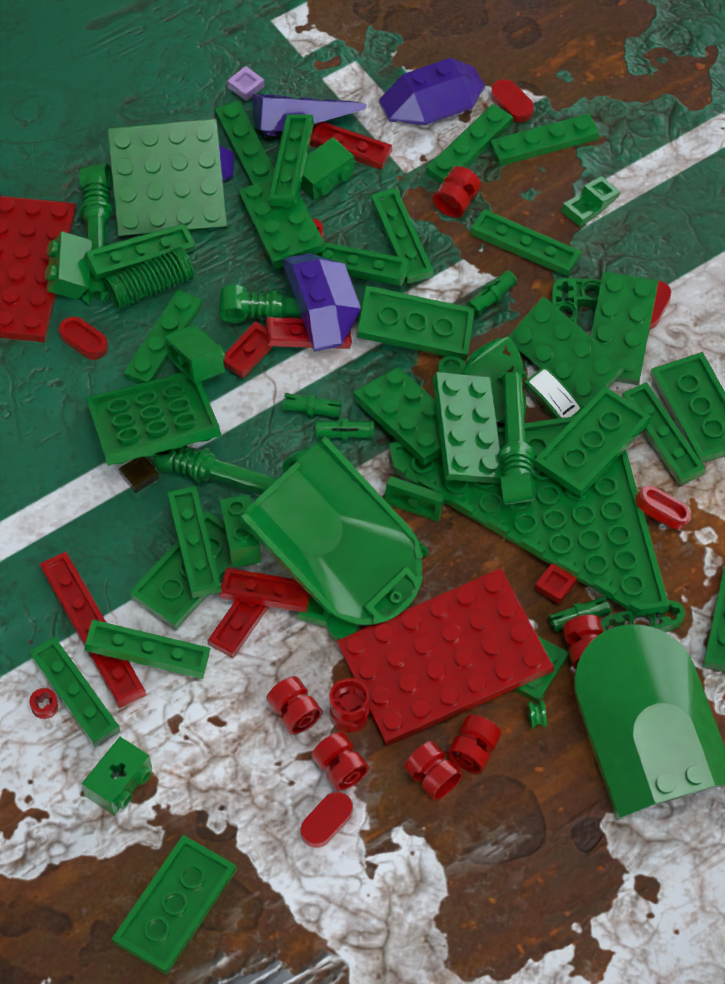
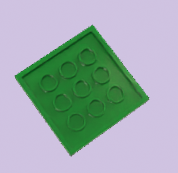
M216 119L108 128L119 238L142 236L185 223L188 231L227 228Z
M183 372L86 397L87 406L107 466L123 464L128 460L139 457H150L158 452L180 449L188 444L206 442L221 436L219 424L201 382L194 384Z

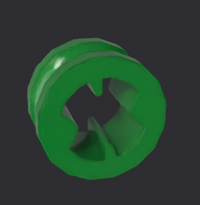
M539 700L538 704H533L532 701L527 702L530 728L535 729L537 725H541L542 728L547 727L544 700Z

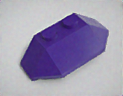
M448 58L402 74L379 99V104L389 122L400 121L407 124L427 125L472 109L479 99L481 92L485 89V84L473 66L453 58Z
M310 253L283 258L282 262L314 352L342 346L345 337L361 312V307L345 264Z

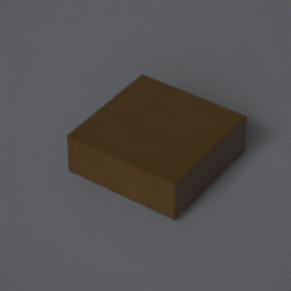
M146 457L135 458L119 468L120 475L135 493L160 479L159 473Z

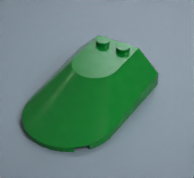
M325 436L283 473L237 518L323 609L342 621L357 625H373L388 621L403 612L411 604L419 591L423 577L421 576V558L423 556L415 534Z
M637 624L611 628L592 640L585 648L577 664L574 676V690L616 820L624 819L651 806L708 789L724 787L725 746L694 663L684 647L673 637L659 629Z

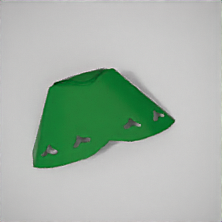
M509 337L494 339L473 352L461 372V375L490 377L495 418L497 422L503 424L502 381H498V375L504 369L505 373H509L507 371L512 366H514L513 372H518V367L523 369L520 353ZM505 345L511 356L502 353ZM523 393L524 416H525V412H526V396H525L524 393Z

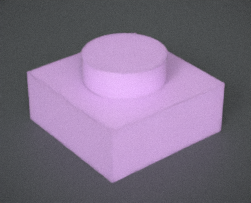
M247 66L227 80L228 88L245 101L249 100L252 94H256L265 87L264 79Z

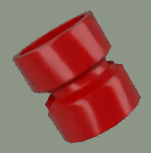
M462 166L453 167L444 179V183L440 185L434 194V205L440 212L449 217H461L470 205V201L473 200L480 190V179L468 168Z
M582 615L572 618L563 625L562 630L566 644L570 647L569 655L574 669H576L585 648L592 640L604 632L599 616Z
M291 676L280 681L266 696V701L275 714L281 715L280 721L291 735H297L308 730L317 723L323 714L321 707L312 696H308V689L297 676Z
M345 678L335 683L329 693L330 719L332 724L338 730L345 733H355L362 730L369 720V691L366 685L354 678Z
M468 715L459 729V736L454 738L449 747L447 756L459 768L470 773L480 774L490 759L489 752L495 750L502 732L490 720L478 715Z
M336 732L326 737L312 752V758L322 771H327V779L338 792L356 785L369 771V765L360 753L353 752L354 745L344 732Z
M428 741L411 754L404 765V769L416 782L423 781L422 789L436 801L445 797L457 786L463 777V772L452 760H444L445 753L434 741Z

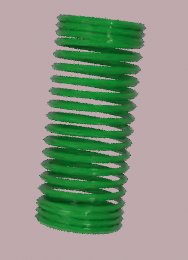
M179 246L176 249H171L170 252L162 253L161 256L153 257L152 260L148 259L143 264L139 263L134 268L130 267V269H125V271L122 270L121 273L117 272L116 275L113 274L106 277L105 283L114 305L118 310L130 306V303L133 305L135 301L138 303L139 299L142 301L144 298L147 299L148 295L150 297L153 294L156 295L157 291L161 293L162 290L166 291V288L175 287V284H183L184 280L187 282L194 279L195 273L189 256ZM174 263H175V265H176V267H177V269H178V271H179L180 277H179V275H178V273H177V271H176V268H175V266H174ZM170 266H171V268H172V270H173V272H174V274H175L176 280H175V278H174V276H173V274H172V271H171V269H170ZM166 269H167V271H168V273H169V275H170V277H171L172 282H171L170 279H169V276H168V274H167V272H166ZM157 272H158V274H159V276H160V279H161V281H162V284H161V282H160V280H159V278H158ZM152 273H153V275H154V277H155V280H156V282H157V284H158V287H157V285H156V283H155V281H154V278H153V276H152Z

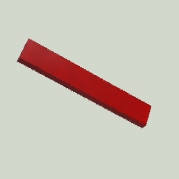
M65 551L39 565L85 647L92 619L106 622ZM87 651L119 709L146 696V690L129 661Z

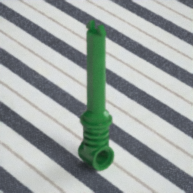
M108 163L79 169V181L83 191V204L79 208V214L86 222V239L92 240L91 250L106 246V222L113 215V208L109 204V191L113 189V176ZM91 271L89 288L86 290V295H82V299L88 305H91V299L101 298V301L105 303L110 297L109 291H106V277L95 280Z
M227 285L220 291L219 316L227 323L243 322L247 319V315H250V319H254V316H257V319H261V316H264V320L267 317L302 318L296 299L285 297L282 293H277L276 289L266 292L265 295H262V292L255 295V291H252L251 295H249L248 291L240 285Z
M518 367V372L505 373L504 369L498 375V381H502L505 425V444L498 452V460L502 462L503 476H501V488L505 505L535 501L531 463L534 460L535 454L532 447L526 443L522 378H527V375L521 367Z
M185 445L180 449H169L151 456L153 467L160 473L176 471L186 476L189 475L196 483L213 479L261 495L277 480V478L217 460L215 454H212L209 448L200 450Z

